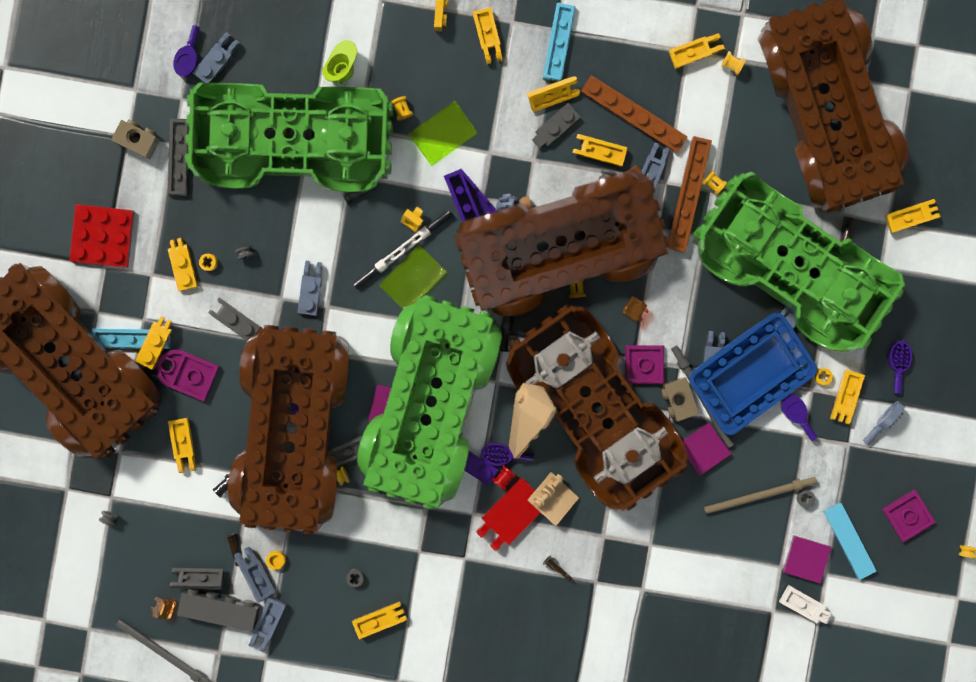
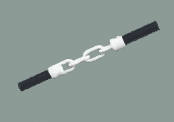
M448 209L429 225L417 231V234L390 255L374 264L375 266L352 284L356 289L360 288L376 274L387 269L394 260L402 256L415 244L419 243L422 239H426L431 235L432 231L452 217L453 214ZM411 242L412 244L405 249L404 246ZM400 250L401 253L395 257L394 254Z

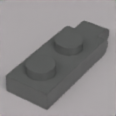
M567 103L535 131L537 135L532 141L539 149L544 144L548 147L581 117Z

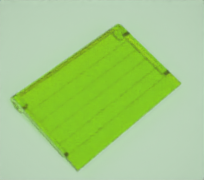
M453 101L410 132L409 136L432 166L477 134V131L460 109L457 102Z
M418 245L379 286L404 309L408 305L416 303L418 297L421 298L447 271Z

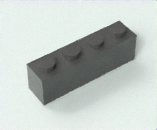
M186 589L181 593L177 616L251 632L256 626L260 605H257L255 601H238L233 596L219 597L218 593H201L199 589Z

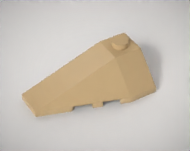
M523 383L520 390L516 393L509 448L515 459H518L526 451L530 441L539 436L538 432L541 429H546L556 412L543 386Z

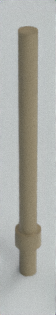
M815 477L793 480L790 484L706 506L704 511L705 514H710L793 490L795 492L801 491L804 487L817 484V480Z

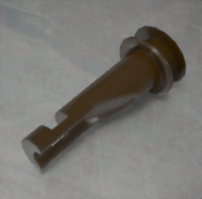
M848 217L847 222H849V224H846L842 240L840 242L848 238L850 239V227L853 221L852 217Z
M237 533L225 536L228 539L226 542H229L233 559H235L234 556L237 553L236 539L238 537L235 538Z
M551 555L544 560L543 565L546 564V568L550 567L568 581L572 580V577L570 575L566 576L567 572L554 562V558L551 559Z

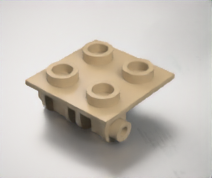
M550 472L527 501L556 526L579 497L562 482V476H555Z

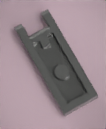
M220 297L217 301L222 306L217 314L213 310L208 312L247 341L258 333V328H261L260 325Z
M172 569V574L179 575L178 582L170 583L169 587L172 589L222 590L223 569Z

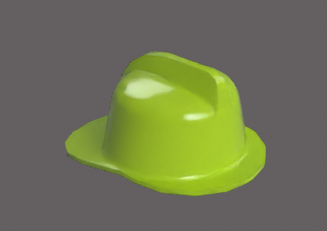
M345 40L334 47L322 70L323 77L327 81H336L338 84H342L353 76V64L357 57L355 43Z

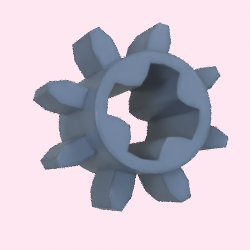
M511 193L502 194V198H499L496 203L497 211L516 206L520 202Z

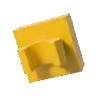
M416 207L412 213L407 209L402 216L401 222L414 232H417L423 222L420 218L423 210Z

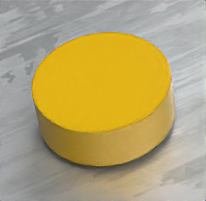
M279 550L270 552L266 558V564L272 570H279L286 563L285 554Z

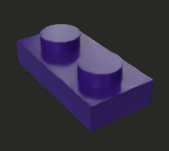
M468 450L464 471L488 486L498 469Z

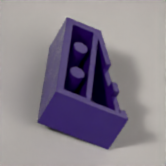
M462 169L444 175L462 221L497 212L496 208Z

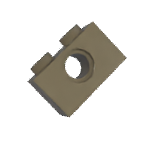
M130 119L127 122L121 120L111 140L150 160L160 141L155 136L156 132L145 128L143 131L138 128V123ZM140 134V140L134 143V135Z
M686 377L662 384L663 389L661 393L664 400H668L670 407L667 410L671 419L674 418L678 422L699 414ZM678 394L683 396V402L680 405H676L674 402V398Z

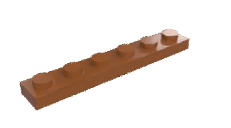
M592 75L580 92L660 144L670 148L676 154L688 137Z
M696 136L692 137L668 241L670 247L667 249L686 253L712 140Z

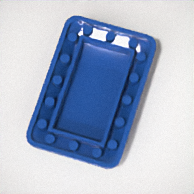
M773 313L690 373L689 382L720 429L725 434L733 435L813 378L817 372V366L785 316L780 313Z

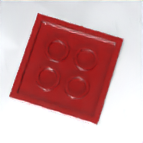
M75 204L69 261L128 268L134 211Z

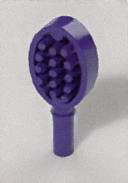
M192 25L187 45L177 51L173 60L174 70L182 78L190 77L198 66V54L194 46L196 45L200 27Z
M896 341L890 346L887 357L890 368L895 371L894 393L902 394L903 372L911 365L912 350L905 341Z
M792 394L782 399L780 406L784 416L793 423H799L811 441L817 439V435L806 420L808 410L805 403L798 396Z
M496 442L485 445L481 451L484 461L495 466L505 465L510 460L533 462L534 456L533 454L523 453L518 459H515L507 445Z

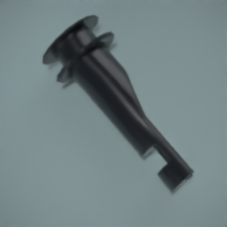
M368 191L347 193L343 197L348 205L349 202L352 203L353 200L367 194Z

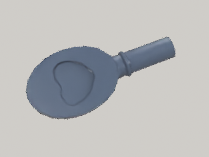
M899 401L893 403L882 414L877 425L874 426L863 441L869 445L882 430L888 427L891 428V425L898 421L897 418L900 419V415L904 414L905 406Z

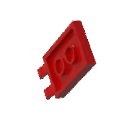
M522 477L482 516L481 519L485 523L476 531L481 538L490 528L499 535L490 544L494 551H497L504 542L510 545L541 513L527 501L535 490Z

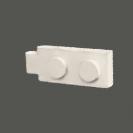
M790 585L787 586L779 600L783 605L817 624L820 621L827 624L832 616L830 612L826 611L827 606Z

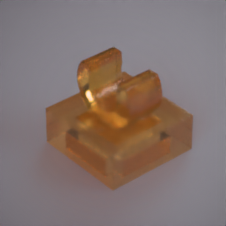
M632 296L622 313L635 321H642L643 319L640 318V315L643 311L646 313L649 311L643 301Z
M155 597L154 600L157 603L156 606H151L152 616L157 619H170L177 601L173 598Z

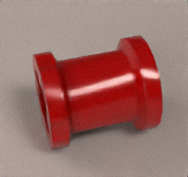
M503 465V470L492 481L506 491V486L517 475L507 466Z

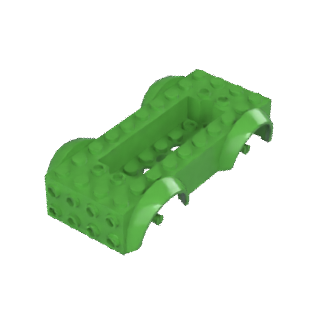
M198 83L193 89H190V95L187 96L190 114H187L186 117L189 134H186L188 154L186 153L185 164L188 165V168L192 170L197 178L207 184L222 188L244 189L256 186L264 175L313 177L318 185L326 189L352 193L371 190L381 179H388V174H391L392 165L390 160H388V155H392V143L389 140V136L393 134V124L390 121V116L393 117L392 101H389L388 96H385L379 88L318 87L313 95L267 93L264 86L260 84ZM268 128H273L276 131V135L272 139L265 137V130ZM291 128L294 130L295 134L291 139L284 137L286 129ZM312 129L315 136L312 140L304 138L305 130Z
M753 172L742 173L738 177L734 176L725 186L727 191L723 192L722 195L720 194L714 202L716 207L712 208L711 211L709 210L703 220L706 222L698 226L692 235L695 237L692 243L698 246V255L701 263L707 270L723 281L737 286L754 284L795 312V325L798 330L815 344L837 352L866 348L871 341L870 336L881 327L882 318L890 313L893 308L892 303L904 291L902 288L905 283L903 282L902 274L870 255L852 242L851 239L848 238L840 242L803 217V207L773 189ZM781 245L788 249L785 257H781L777 253V248ZM797 256L802 257L804 260L802 267H797L794 263ZM813 267L818 268L820 271V276L817 279H813L809 275V271Z
M424 295L423 298L418 297L416 303L405 307L396 320L391 336L390 352L398 368L385 412L371 420L362 436L357 462L360 471L365 476L363 485L368 486V490L373 492L385 491L387 496L393 498L401 496L405 498L406 502L413 504L421 502L424 503V507L435 509V507H440L444 502L452 500L458 491L469 450V441L463 435L464 427L475 390L484 389L492 375L499 352L502 331L496 320L492 318L493 315L480 311L479 314H475L472 308L461 306L458 309L455 308L456 304L444 300L442 304L437 303L438 299ZM435 377L442 380V386L438 389L433 388L431 385V381ZM429 396H434L437 399V404L434 407H430L427 404ZM424 414L429 415L432 419L428 426H424L421 423V417Z

